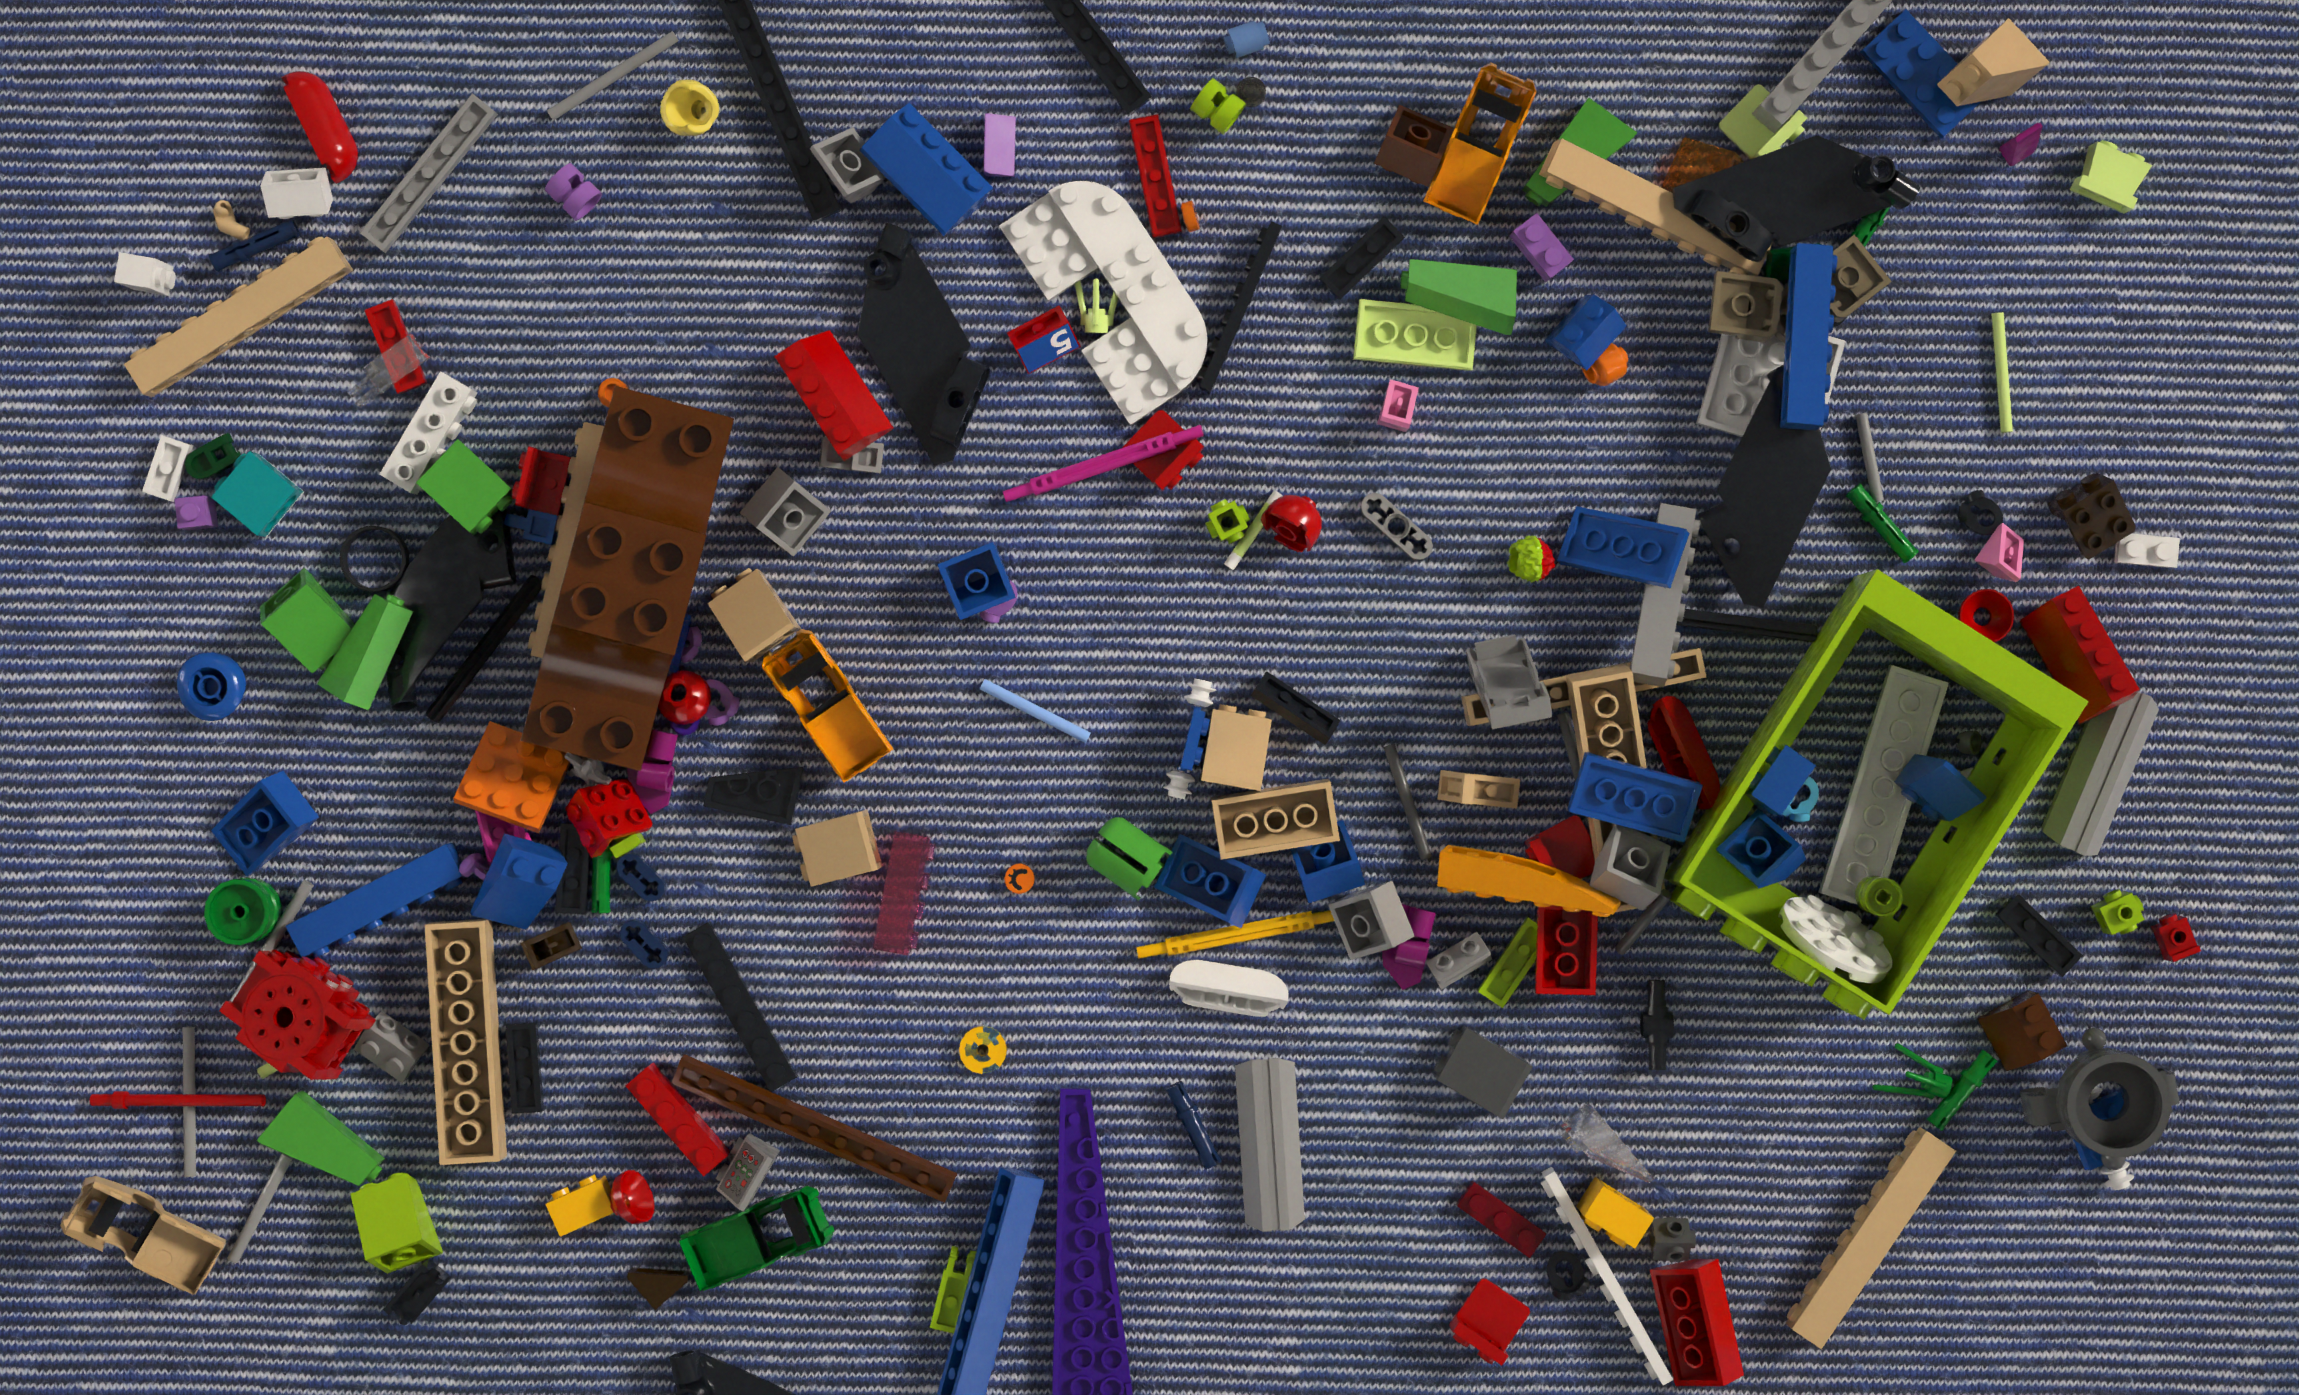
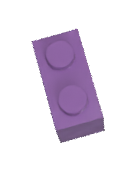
M1535 213L1516 228L1509 236L1545 282L1552 279L1574 260L1538 213Z

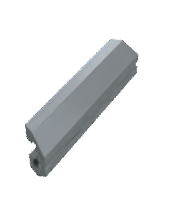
M2138 692L2133 699L2085 722L2041 826L2043 833L2060 846L2076 851L2084 856L2098 855L2159 711L2151 696Z
M1281 1058L1249 1060L1235 1065L1245 1224L1262 1232L1291 1230L1305 1220L1295 1062Z

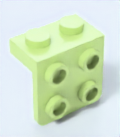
M1759 84L1755 85L1719 123V129L1750 159L1781 149L1780 146L1787 139L1793 142L1805 130L1801 125L1807 119L1798 110L1775 133L1770 131L1752 115L1755 109L1770 94Z

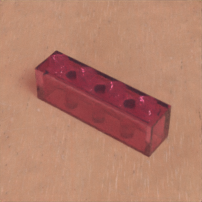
M901 830L894 832L873 949L907 956L910 954L911 949H917L920 932L914 930L916 920H922L925 903L920 902L922 890H928L930 873H926L927 861L933 862L936 844L931 843L932 836Z

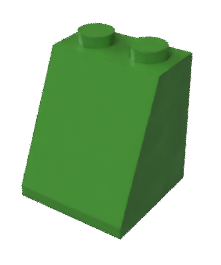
M459 439L416 482L472 535H475L477 532L483 533L492 524L493 520L491 517L498 510L504 511L514 500L512 499L513 489Z
M305 568L260 606L261 625L312 674L318 668L323 670L329 665L333 655L337 653L355 625Z

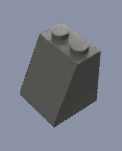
M1463 1025L1461 1030L1456 1029L1450 1037L1448 1045L1451 1048L1446 1057L1441 1055L1436 1062L1433 1070L1437 1073L1434 1077L1437 1081L1504 1119L1533 1066L1522 1057Z

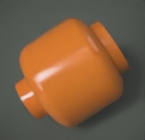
M1611 343L1588 370L1582 368L1583 373L1590 383L1607 386L1626 374L1628 355L1622 347H1617Z

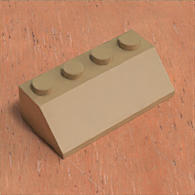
M1329 779L1261 789V791L1253 790L1211 797L1221 860L1340 841L1331 781Z

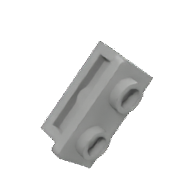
M1475 932L1428 960L1426 964L1442 990L1491 961L1492 957L1478 932Z
M380 1012L375 1017L376 1021L369 1030H364L354 1050L403 1083L409 1077L419 1058L427 1051L429 1044L386 1013Z

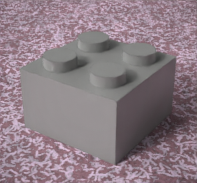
M1393 881L1350 893L1328 904L1350 960L1394 948L1414 937Z

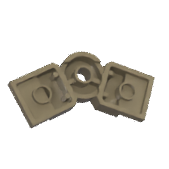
M1855 235L1833 251V255L1837 256L1836 272L1832 273L1831 285H1835L1836 288L1834 302L1830 303V315L1834 316V322L1840 323L1892 282ZM1716 271L1714 274L1708 332L1733 335L1735 339L1766 342L1775 335L1780 341L1785 343L1788 287L1784 289L1775 278Z

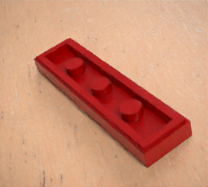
M1156 114L1129 120L1152 238L1182 233L1159 116Z

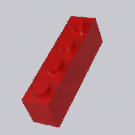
M654 1062L625 1085L703 1177L730 1154L731 1151Z

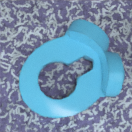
M1808 777L1804 782L1810 790L1807 800L1800 801L1796 809L1791 808V801L1782 814L1785 817L1789 816L1790 820L1795 822L1810 820V811L1816 805L1819 796L1818 785L1811 777Z

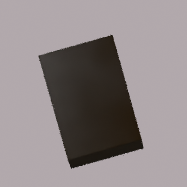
M570 921L520 943L532 971L582 949Z
M632 1267L628 1271L627 1279L656 1310L688 1282L692 1271Z

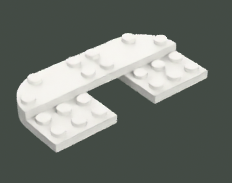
M1074 181L1064 183L1049 190L1048 194L999 225V228L1048 302L1099 269L1131 318L1082 349L1081 352L1131 426L1180 394L1195 380L1206 356L1207 332L1205 323L1197 306L1130 205L1122 196L1109 187L1095 182Z

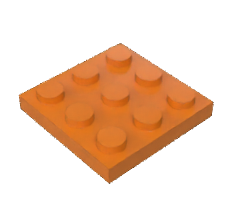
M489 721L453 798L454 803L539 833L571 764L564 757L567 752L521 741V732Z

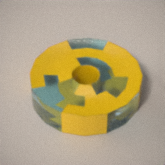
M985 1025L977 1026L967 1031L959 1047L960 1059L965 1067L979 1074L991 1073L998 1069L1005 1060L1007 1052L1006 1040L1001 1032ZM979 1045H986L989 1049L988 1053L981 1055L978 1052Z

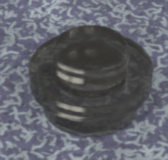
M1247 77L1238 84L1236 95L1246 103V107H1256L1264 101L1266 87L1260 79Z

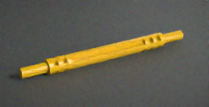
M1330 910L1317 913L1307 911L1244 923L1242 928L1229 926L1165 938V942L1139 946L1136 949L1138 959L1168 953V956L1313 929L1315 928L1314 925L1334 922V918Z

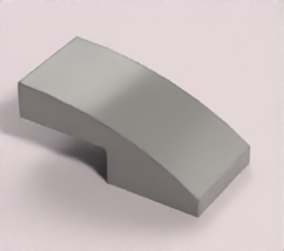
M822 437L819 467L880 474L884 444L873 442L844 461L837 454L828 438Z

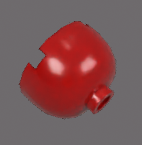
M1284 495L1274 500L1261 517V522L1266 531L1271 527L1278 534L1274 539L1296 552H1303L1305 548H1307V552L1310 551L1321 534V516L1316 509L1315 502L1306 496Z

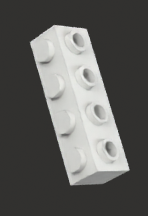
M440 371L379 475L412 494L417 495L419 491L423 492L424 490L416 482L446 452L444 449L449 440H454L458 436L462 425L459 423L465 413L468 415L474 409L477 403L475 396L478 392Z

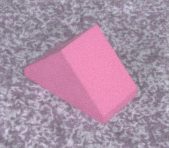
M1390 379L1377 424L1406 432L1411 424L1419 387Z
M2002 523L1996 528L1974 561L1997 578L2017 582L2021 579L2024 539Z

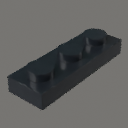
M1383 216L1319 280L1340 301L1405 237Z
M1267 671L1250 695L1324 745L1330 740L1341 721Z
M561 823L559 849L568 864L557 887L555 913L585 915L587 914L591 857L586 847L582 845L574 824Z
M2015 893L1995 914L2060 977H2063L2083 957L2071 943L2018 893Z
M538 1021L508 1023L505 1026L512 1114L544 1111Z

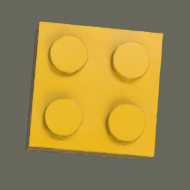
M1594 1177L1576 1205L1577 1209L1582 1213L1580 1217L1584 1220L1585 1224L1600 1232L1601 1228L1605 1229V1234L1610 1237L1609 1239L1623 1248L1628 1244L1635 1249L1654 1220V1217L1644 1207L1597 1177Z

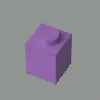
M202 495L174 499L178 529L197 530L218 527L216 503L210 496Z

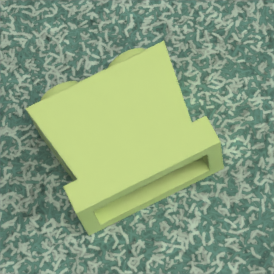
M2097 141L2088 147L2082 175L2074 179L2070 190L2125 214L2134 209L2138 198L2133 195L2152 165L2144 162L2145 158L2139 154L2131 152L2126 154L2117 150L2118 146L2109 141Z

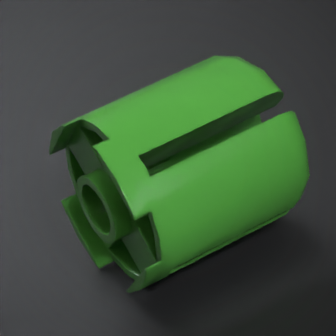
M1115 817L1105 822L1098 833L1147 867L1148 870L1146 872L1097 838L1093 839L1087 848L1086 861L1090 867L1139 901L1141 897L1137 895V892L1141 886L1149 887L1164 865L1160 862V859L1165 852L1171 855L1172 851L1126 819Z

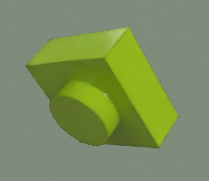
M641 833L614 839L616 845L612 846L610 850L615 858H619L646 841Z

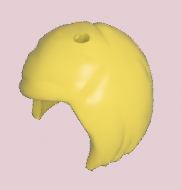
M689 79L679 80L671 84L665 92L661 101L660 113L663 122L671 132L681 136H697L711 128L719 115V103L715 94L700 82Z

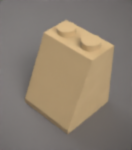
M2008 18L1965 56L1937 85L1956 106L2011 96L2050 62Z
M748 568L735 578L738 581L730 588L724 585L712 593L713 600L707 604L743 660L753 663L766 652L800 630L801 627L759 569H755L752 572Z
M1219 704L1218 710L1212 709L1200 780L1261 791L1272 719L1266 718V712L1249 709L1248 715L1236 713L1237 707Z
M867 809L796 828L797 835L792 836L796 852H802L804 864H800L803 879L805 882L809 881L811 887L875 871L883 867Z

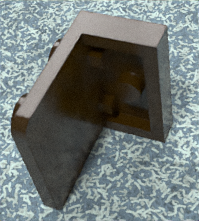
M2099 473L2084 477L2080 484L2072 489L2058 493L2055 499L2047 504L2051 514L2065 520L2082 556L2087 559L2093 558L2133 533L2136 529L2135 523L2114 480Z

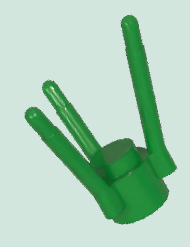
M1896 1043L1895 1048L1930 1070V1072L1926 1071L1923 1076L1909 1071L1905 1073L1906 1077L1921 1082V1088L1924 1090L1876 1084L1872 1086L1873 1090L1923 1096L1932 1100L1935 1096L1944 1099L1951 1090L1952 1077L1943 1074V1068L1931 1064L1911 1050Z

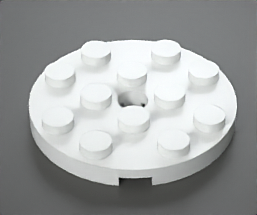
M1809 895L1807 898L1794 897L1788 899L1778 914V917L1784 921L1781 928L1787 937L1807 956L1833 972L1837 967L1850 973L1849 978L1864 983H1878L1884 980L1892 968V958L1882 943L1884 941L1883 937L1861 924L1862 920L1853 912H1843L1824 903L1816 896Z

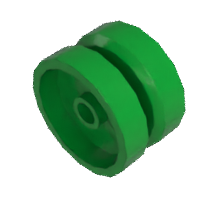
M245 877L223 882L212 890L205 902L204 917L208 929L217 939L226 944L244 945L265 939L271 934L281 917L282 904L278 893L269 883L259 878Z

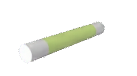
M1275 490L1272 492L1244 533L1245 537L1240 539L1224 565L1232 570L1236 568L1263 528L1261 522L1262 514L1274 500L1283 495Z

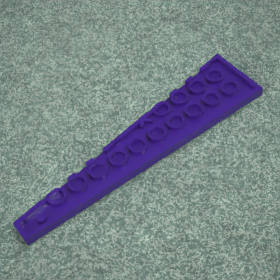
M1061 1087L1052 1395H1133L1090 1088Z

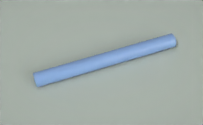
M984 679L980 690L1084 743L1087 742L1091 732L987 679Z

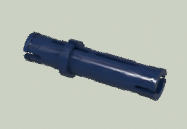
M291 218L282 224L243 241L237 239L232 242L233 245L209 254V259L214 269L219 272L240 261L246 263L254 255L293 238L300 237V232L296 223Z
M1182 1081L1170 1085L1165 1091L1176 1110L1175 1116L1184 1125L1204 1169L1216 1166L1222 1160L1199 1118L1197 1105L1192 1103Z

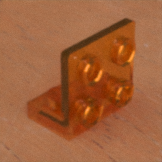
M1685 137L1679 146L1661 188L1673 193L1672 188L1743 163L1744 161L1734 151Z

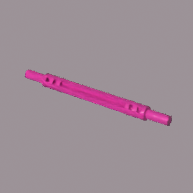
M1198 425L1174 434L1168 432L1031 478L1028 483L1003 491L1006 502L1033 493L1037 496L1041 493L1156 456L1157 454L1165 453L1176 449V445L1203 437L1202 427Z

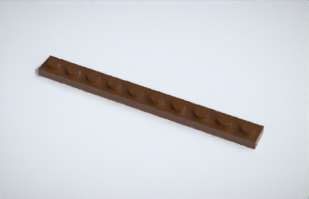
M685 1054L680 1059L671 1082L678 1087L944 1203L958 1174Z

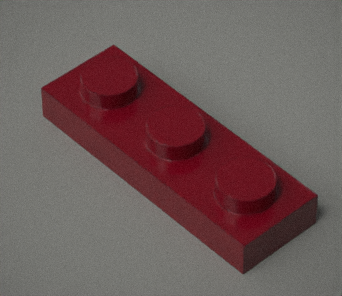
M1474 1180L1456 1203L1457 1207L1529 1258L1547 1235L1545 1231Z

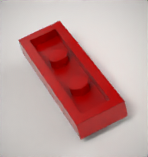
M391 299L364 310L397 394H403L428 384L395 300Z

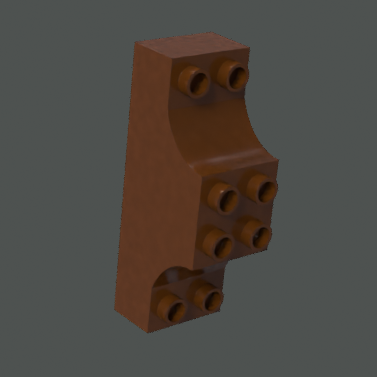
M614 387L521 741L641 771L656 711L672 659L675 656L704 547L713 498L734 418L623 387Z

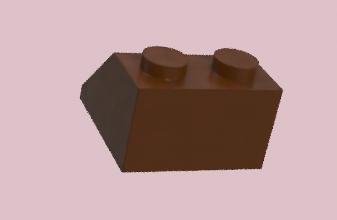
M1399 104L1374 164L1381 166L1386 171L1395 172L1409 178L1414 183L1429 187L1454 128Z
M2030 990L1977 1018L2005 1071L2041 1061L2067 1047L2039 993Z

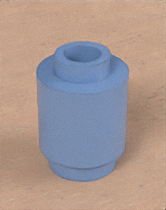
M1251 21L1227 29L1228 36L1223 37L1228 54L1234 53L1236 58L1263 50V46L1270 44L1263 21L1257 23Z

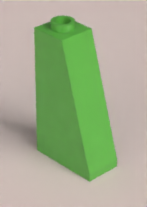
M1588 98L1559 139H1564L1608 160L1626 146L1637 132ZM1547 156L1522 189L1527 193L1525 197L1536 206L1542 204L1547 207L1569 190L1565 187L1562 189L1552 187L1545 182L1547 178L1539 175Z
M1409 260L1408 271H1402L1400 289H1405L1406 302L1505 335L1512 334L1516 318L1517 269Z
M374 594L320 677L317 685L343 702L369 710L413 611L403 606L405 601L391 594H387L386 598Z
M303 1090L294 1094L257 1139L262 1145L358 1186L367 1180L372 1183L383 1170L379 1165L385 1158Z

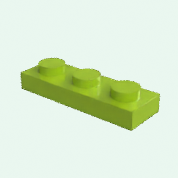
M1526 917L1477 990L1501 1008L1506 1005L1536 960V922Z

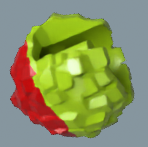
M1526 536L1524 539H1518L1509 548V553L1511 554L1507 562L1509 571L1521 579L1531 583L1541 581L1555 568L1553 551L1541 538Z

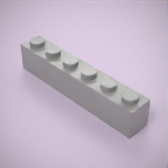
M1852 0L1755 109L1752 115L1770 131L1775 133L1892 0Z
M1664 503L1660 504L1656 523L1684 528L1690 534L1671 588L1645 583L1630 665L1634 682L1664 687L1667 678H1673L1676 661L1670 660L1672 650L1678 649L1681 633L1675 632L1677 621H1683L1685 604H1681L1680 601L1682 593L1687 594L1690 583V576L1685 575L1687 565L1692 566L1695 548H1691L1690 544L1691 538H1697L1700 520H1695L1697 509Z

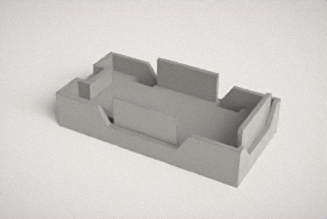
M1514 634L1474 643L1475 651L1472 648L1466 649L1469 672L1492 729L1552 717L1550 696L1544 682H1540L1538 678V672L1525 638L1516 640V635Z

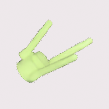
M1095 278L1093 280V308L1088 309L1087 314L1081 280L1075 283V289L1081 314L1080 325L1085 326V333H1108V326H1113L1114 313L1118 302L1117 295L1113 291L1106 315V309H1099V280Z

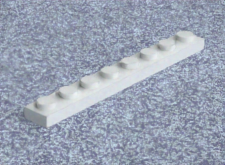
M1552 1167L1544 1170L1541 1173L1545 1180L1541 1182V1185L1549 1199L1555 1196L1560 1204L1556 1211L1564 1224L1570 1222L1575 1232L1570 1234L1578 1250L1585 1248L1590 1258L1585 1260L1591 1273L1593 1276L1597 1274L1601 1276L1604 1284L1599 1287L1607 1301L1614 1300L1619 1310L1614 1313L1623 1328L1630 1327L1634 1336L1629 1339L1638 1354L1644 1352L1649 1362L1645 1363L1644 1366L1652 1380L1659 1378L1662 1385L1671 1382L1673 1378Z

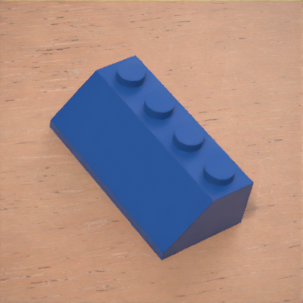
M910 103L893 114L859 150L943 236L979 209L993 190V187Z

